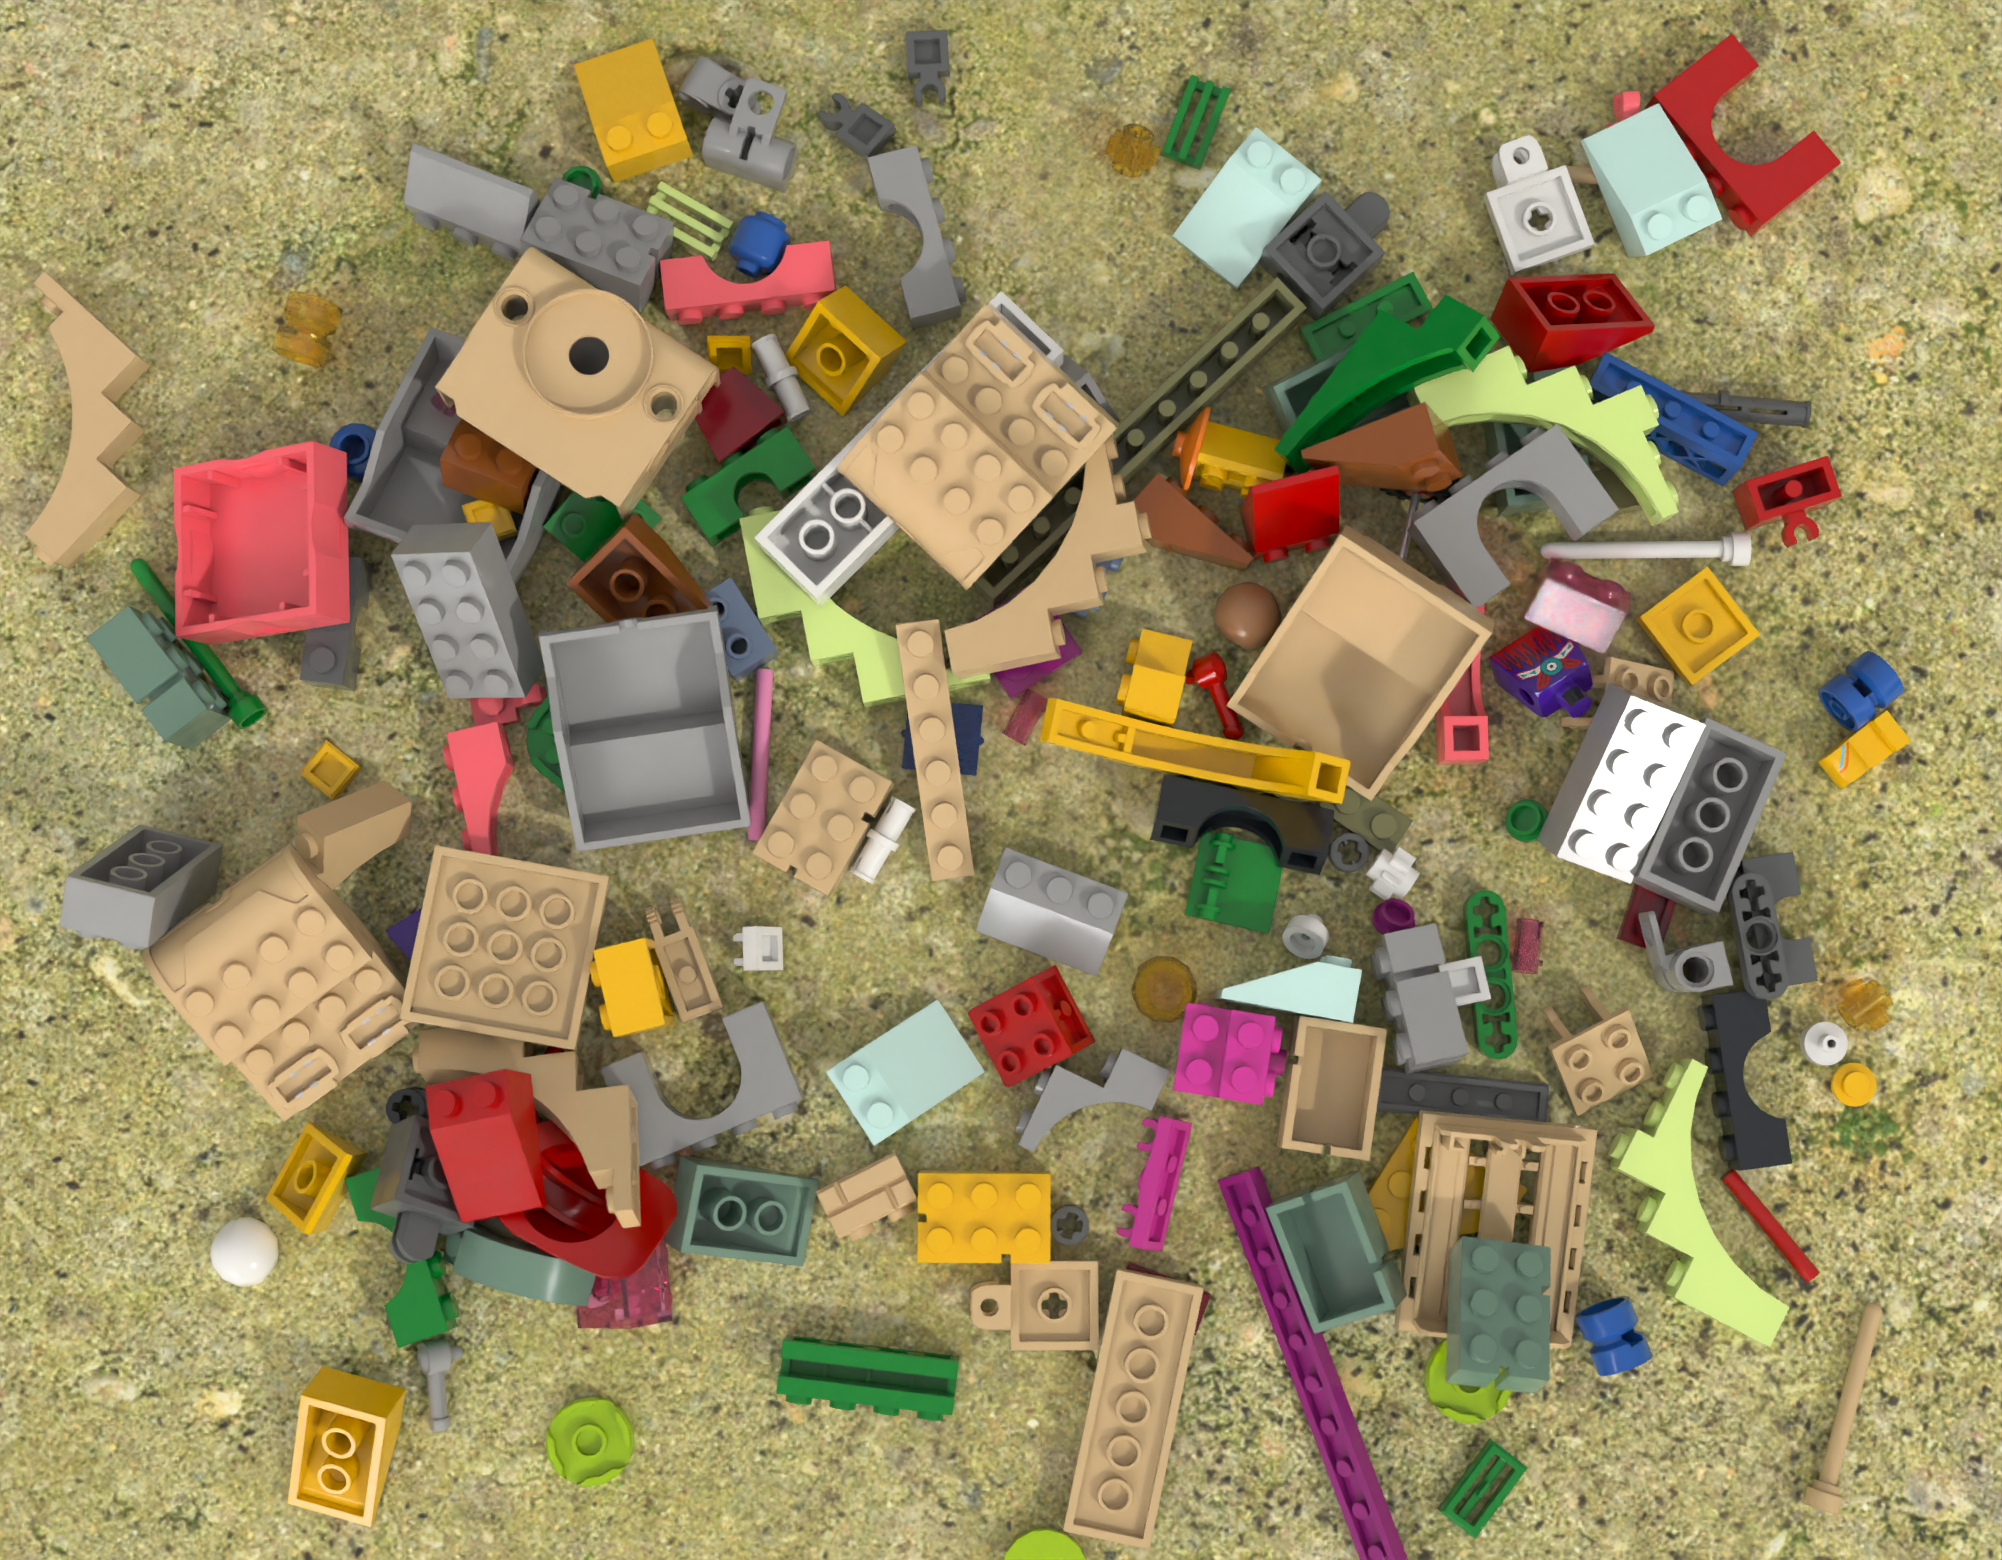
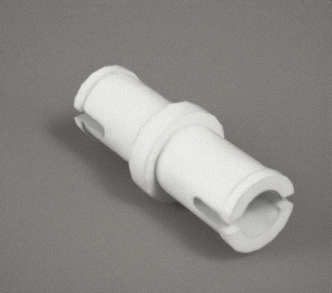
M769 334L755 341L751 347L755 351L768 377L765 382L769 390L774 389L788 421H796L811 413L813 408L809 405L796 379L799 373L795 366L790 367L776 334Z
M894 796L891 797V801L876 827L868 830L866 836L869 839L853 867L849 870L871 884H874L875 878L891 850L896 852L899 847L897 840L910 817L916 811L915 808Z

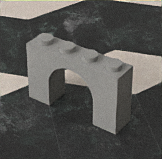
M1558 424L1546 432L1542 426L1537 427L1519 441L1523 446L1520 450L1511 456L1504 450L1484 465L1487 470L1485 474L1476 480H1473L1470 475L1464 477L1448 489L1452 495L1450 498L1439 505L1433 499L1412 514L1416 521L1408 528L1409 534L1448 589L1468 601L1475 608H1479L1511 584L1482 544L1478 534L1477 516L1479 508L1488 495L1507 488L1524 489L1536 494L1549 506L1574 542L1619 510Z
M766 1001L759 1002L722 1018L739 1059L741 1084L737 1096L730 1106L714 1117L694 1118L676 1110L664 1096L647 1051L639 1052L600 1068L607 1087L629 1084L638 1103L639 1167L650 1163L652 1169L656 1170L677 1161L676 1151L691 1146L693 1153H697L718 1144L715 1135L731 1129L735 1137L759 1127L756 1118L772 1112L776 1120L799 1110L796 1101L804 1099L805 1095Z

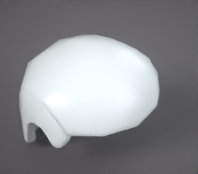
M243 1217L233 1219L220 1229L211 1244L210 1257L213 1268L224 1281L236 1286L244 1287L259 1284L264 1281L278 1262V1238L268 1224L255 1218Z

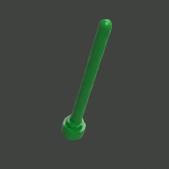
M141 558L134 559L130 564L132 573L175 629L174 598L145 560ZM183 639L229 700L227 703L230 709L228 715L239 729L250 727L267 713L268 709L258 695H251L248 690L243 691L208 644Z

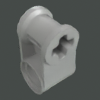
M699 56L678 89L677 95L695 110L731 122L736 107L733 108V105H738L746 80L728 72L714 61ZM754 94L749 100V108L752 112L761 115V107L756 99V94Z

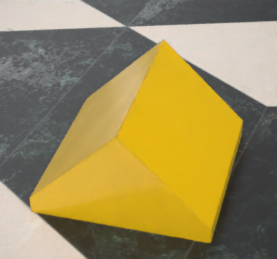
M307 1122L266 1200L303 1233L312 1235L325 1231L348 1191L345 1179L357 1174L368 1152L313 1123Z

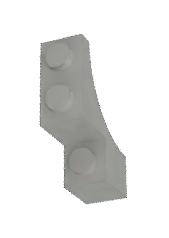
M1120 1048L1118 1055L1109 1053L1099 1076L1106 1079L1102 1087L1056 1064L1052 1072L1044 1069L1033 1091L1040 1098L1033 1112L1026 1108L1024 1109L1014 1130L1015 1133L1021 1135L1018 1145L1034 1152L1045 1134L1057 1122L1070 1113L1093 1104L1120 1102L1133 1104L1152 1111L1170 1071L1123 1048Z

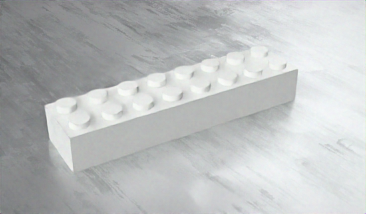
M1002 291L989 302L1058 367L1063 364L1064 350ZM948 344L754 537L759 547L820 607L900 528L836 468L911 382L929 367Z

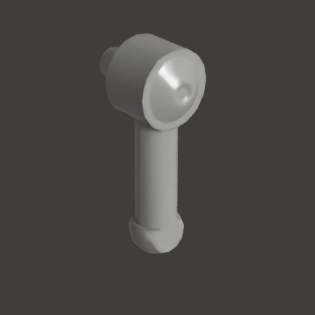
M444 1338L420 1343L417 1356L422 1372L427 1375L430 1410L428 1420L430 1429L434 1432H443L450 1426V1418L447 1412L445 1371H449L453 1361L463 1357L462 1347L460 1345H450Z

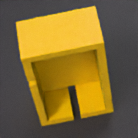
M920 1170L918 1172V1213L927 1214V1219H919L917 1263H1002V1254H1010V1263H1050V1171Z

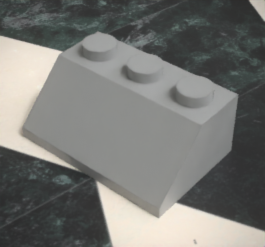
M414 143L410 151L404 195V205L414 216L412 220L416 224L432 231H436L438 226L452 231V237L470 246H475L477 241L492 247L490 251L505 260L514 261L516 257L521 258L520 239L541 203L534 190Z
M1005 847L976 931L1097 976L1129 893Z

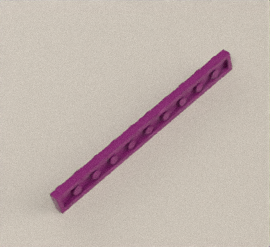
M1258 1166L1227 1175L1217 1180L1359 1558L1360 1560H1408L1323 1333L1314 1334L1268 1216L1266 1207L1273 1201L1261 1169Z

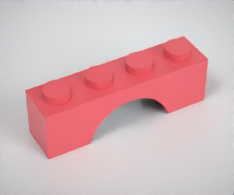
M829 240L787 245L780 264L769 276L757 282L747 284L733 283L719 277L710 269L702 255L660 260L665 311L670 321H677L680 325L698 324L703 321V317L719 316L722 320H736L745 316L744 313L761 311L764 315H778L785 313L788 307L803 306L805 310H813L819 300L836 291L833 257Z
M1483 604L1482 606L1477 608V610L1485 615V609ZM1481 650L1435 714L1437 765L1481 764L1489 759L1488 715L1484 710L1480 683Z

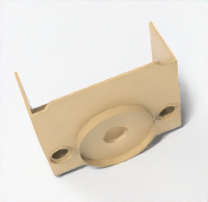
M530 247L522 255L472 328L462 349L435 388L449 408L455 403L457 416L585 499L596 496L604 497L616 505L621 519L626 521L696 415H700L702 412L701 402L712 385L718 387L721 381L717 366L644 320L638 311L627 301L610 292L598 290L534 247ZM525 314L522 319L512 321L516 316ZM582 338H597L608 348V363L597 374L585 375L579 373L570 363V350ZM663 409L676 410L668 418L656 416Z

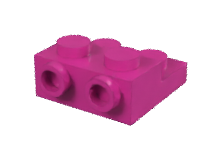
M1185 1003L1172 1090L1263 1105L1264 1096L1272 1097L1275 1086L1276 1071L1268 1070L1270 1052L1278 1053L1281 1045L1282 1027L1274 1026L1276 1017Z

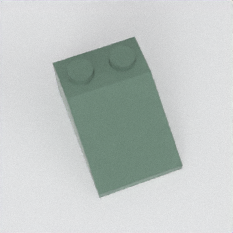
M680 1155L673 1189L678 1206L677 1215L664 1236V1242L680 1253L803 1266L819 1180L721 1160Z

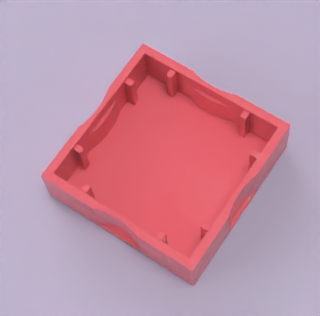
M316 441L264 450L244 459H218L174 468V528L178 542V563L175 574L176 637L214 645L350 622L348 527L344 521V516L348 511L346 452Z

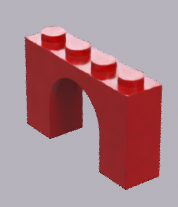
M1731 34L1655 93L1644 109L1658 103L1660 104L1707 179L1713 197L1718 198L1729 210L1728 215L1732 223L1738 229L1745 230L1752 237L1827 178L1841 162L1815 131L1808 134L1778 159L1766 164H1744L1732 159L1722 151L1712 131L1711 122L1714 107L1748 81L1759 67L1758 63L1742 44Z

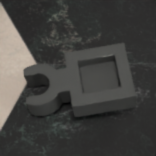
M947 30L905 32L908 79L920 78L914 87V99L917 107L923 106L922 95L927 90L937 92L939 106L945 105L946 89L938 77H950Z
M839 93L832 95L835 106L840 108L837 114L830 115L822 109L818 112L821 122L826 128L838 130L836 133L838 141L866 161H868V157L878 155L897 133L894 123L864 103H861L853 111L849 106L848 100Z

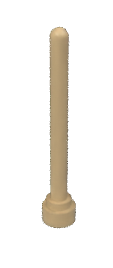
M1869 1303L1864 1308L1819 1480L1814 1479L1812 1487L1807 1486L1803 1504L1836 1515L1839 1514L1843 1497L1839 1496L1841 1487L1836 1485L1882 1316V1309L1876 1303Z

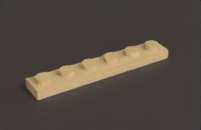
M939 618L896 623L932 881L973 876V860Z

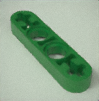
M1483 890L1470 895L1463 905L1467 959L1477 957V948L1483 941H1491L1497 945L1500 952L1498 961L1491 966L1483 964L1487 983L1499 986L1503 991L1504 999L1502 1004L1496 1009L1485 1007L1482 1001L1471 1003L1476 1047L1483 1056L1490 1059H1504L1514 1052L1518 1040L1506 910L1504 902L1498 894ZM1480 898H1485L1487 905H1494L1495 913L1488 915L1487 922L1488 929L1497 926L1498 935L1488 933L1474 936V928L1483 929L1481 915H1474L1473 907L1480 905ZM1505 1013L1506 1022L1497 1021V1029L1499 1034L1506 1035L1507 1043L1501 1044L1499 1047L1500 1052L1495 1053L1494 1046L1486 1045L1485 1037L1493 1034L1492 1021L1483 1023L1482 1014L1497 1016Z

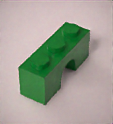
M788 426L780 431L777 428L767 431L757 439L756 443L758 446L746 454H743L741 451L734 453L720 465L722 467L720 471L709 478L706 475L700 476L685 487L687 493L680 498L713 547L741 529L739 518L745 516L738 506V497L743 487L753 481L768 482L777 489L783 500L806 486L818 474L816 467Z

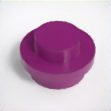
M1391 898L1376 906L1372 914V923L1375 929L1384 935L1414 928L1415 915L1408 903L1400 899Z

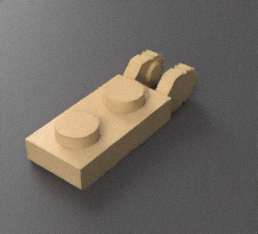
M676 896L670 899V908L680 929L676 933L666 936L661 915L654 905L644 910L655 939L654 949L681 1021L686 1023L722 1009L725 1006L694 926H691L682 899Z

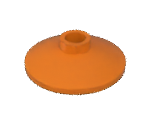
M1208 406L1198 414L1187 432L1178 430L1172 455L1180 457V479L1183 490L1186 491L1190 487L1211 411V407Z

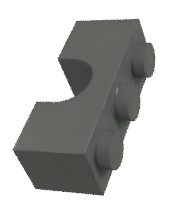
M349 556L350 622L307 629L299 680L311 686L355 691L361 656V649L357 647L355 640L356 621L360 608H368L374 568L373 565L362 557Z
M1793 852L1741 860L1734 876L1745 873H1758L1764 876L1771 885L1775 904L1785 897L1801 895ZM1746 881V888L1739 890V895L1741 899L1747 898L1749 900L1751 912L1742 913L1743 920L1749 917L1765 916L1763 909L1759 911H1754L1752 898L1759 896L1758 887H1750L1749 882ZM1755 923L1748 928L1746 939L1750 946L1761 949L1767 944L1769 934L1763 925ZM1781 937L1789 976L1788 986L1818 981L1810 938L1788 940ZM1772 953L1763 956H1750L1751 963L1761 961L1763 975L1756 977L1757 985H1763L1766 989H1769V984L1776 982V977L1774 974H1767L1763 960H1773Z

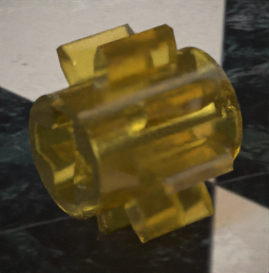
M1126 124L1123 131L1116 129L1115 135H1110L1105 154L1113 157L1112 168L1117 173L1135 178L1141 176L1143 171L1150 172L1151 166L1156 165L1161 147L1152 144L1154 134L1148 128L1138 124Z
M1861 978L1858 981L1854 979L1838 991L1845 1000L1837 1005V1010L1853 1030L1859 1031L1865 1027L1868 1032L1872 1030L1876 1032L1892 1021L1885 1011L1894 1005L1893 1000L1884 987L1876 980L1872 979L1865 984Z

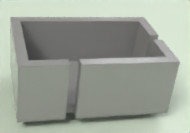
M555 177L520 239V255L522 257L530 247H534L598 290L610 292L624 299L641 314L655 288V280L658 281L661 277L660 260L670 259L673 254L674 222L598 194L596 199H592L591 190Z
M1436 923L1384 934L1375 947V954L1370 955V960L1376 981L1383 980L1386 996L1381 997V1007L1386 1023L1393 1022L1396 1039L1391 1040V1046L1397 1066L1403 1064L1407 1075L1457 1064L1469 1052L1449 972L1447 970L1435 973L1433 965L1446 962Z

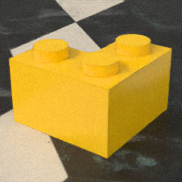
M1143 628L1139 640L1131 638L1125 663L1132 664L1133 667L1131 675H1122L1115 702L1116 705L1123 706L1122 716L1172 727L1178 712L1193 640Z

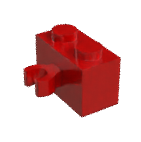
M1828 456L1747 480L1732 491L1745 531L1783 520L1784 527L1781 532V538L1787 548L1797 544L1794 530L1797 527L1805 531L1808 542L1818 538V526L1811 518L1806 516V513L1826 507L1842 497Z

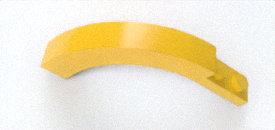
M1048 698L1039 740L1104 757L1106 760L1166 774L1182 775L1195 780L1226 784L1235 788L1338 804L1343 803L1351 763L1350 760L1316 751L1271 747L1188 732L1056 698Z

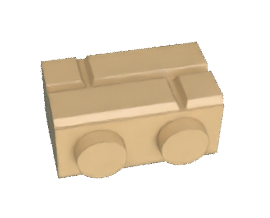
M897 1151L816 1191L838 1239L849 1235L851 1242L875 1231L872 1223L887 1215L890 1221L894 1222L915 1211L911 1203L918 1200L917 1191Z

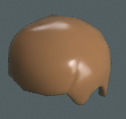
M1244 582L1229 586L1221 594L1216 602L1214 619L1218 631L1227 641L1242 647L1244 650H1254L1268 644L1281 624L1282 614L1275 596L1267 588L1257 583Z

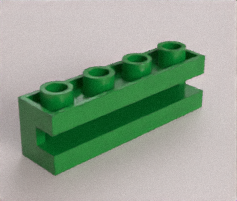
M786 1335L782 1343L781 1371L778 1375L776 1394L786 1395V1402L810 1405L812 1404V1398L830 1400L829 1407L835 1409L855 1410L856 1404L874 1406L873 1412L877 1414L897 1416L900 1409L917 1411V1418L943 1421V1415L953 1414L960 1356Z

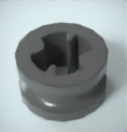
M1342 834L1329 845V861L1338 871L1345 873L1357 871L1368 860V845L1358 834ZM1347 841L1356 844L1354 851L1360 855L1357 862L1354 859L1350 860V865L1341 862L1343 855L1337 851L1340 843L1346 846L1348 845Z
M1063 1205L1053 1212L1050 1219V1230L1053 1237L1059 1243L1075 1245L1087 1236L1089 1220L1080 1207ZM1067 1213L1077 1214L1078 1216L1075 1220L1077 1222L1082 1221L1081 1230H1074L1071 1237L1061 1235L1063 1228L1057 1229L1058 1219H1066Z

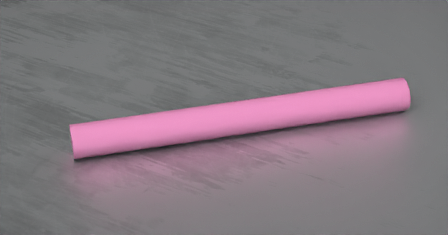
M756 669L749 802L751 826H748V840L759 841L766 828L773 670Z

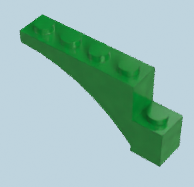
M1446 294L1438 305L1429 312L1425 322L1419 329L1410 326L1381 309L1371 323L1363 329L1361 336L1345 357L1337 363L1334 371L1319 391L1311 397L1308 405L1293 425L1285 431L1274 451L1294 471L1299 474L1307 473L1312 466L1303 459L1301 450L1344 434L1375 409L1425 382L1464 369L1474 372L1500 338V335L1485 315Z

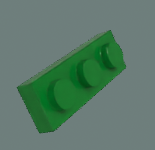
M1411 272L1300 328L1299 334L1313 361H1316L1357 340L1361 336L1363 329L1371 323L1381 309L1410 324L1428 315L1433 307L1414 272Z

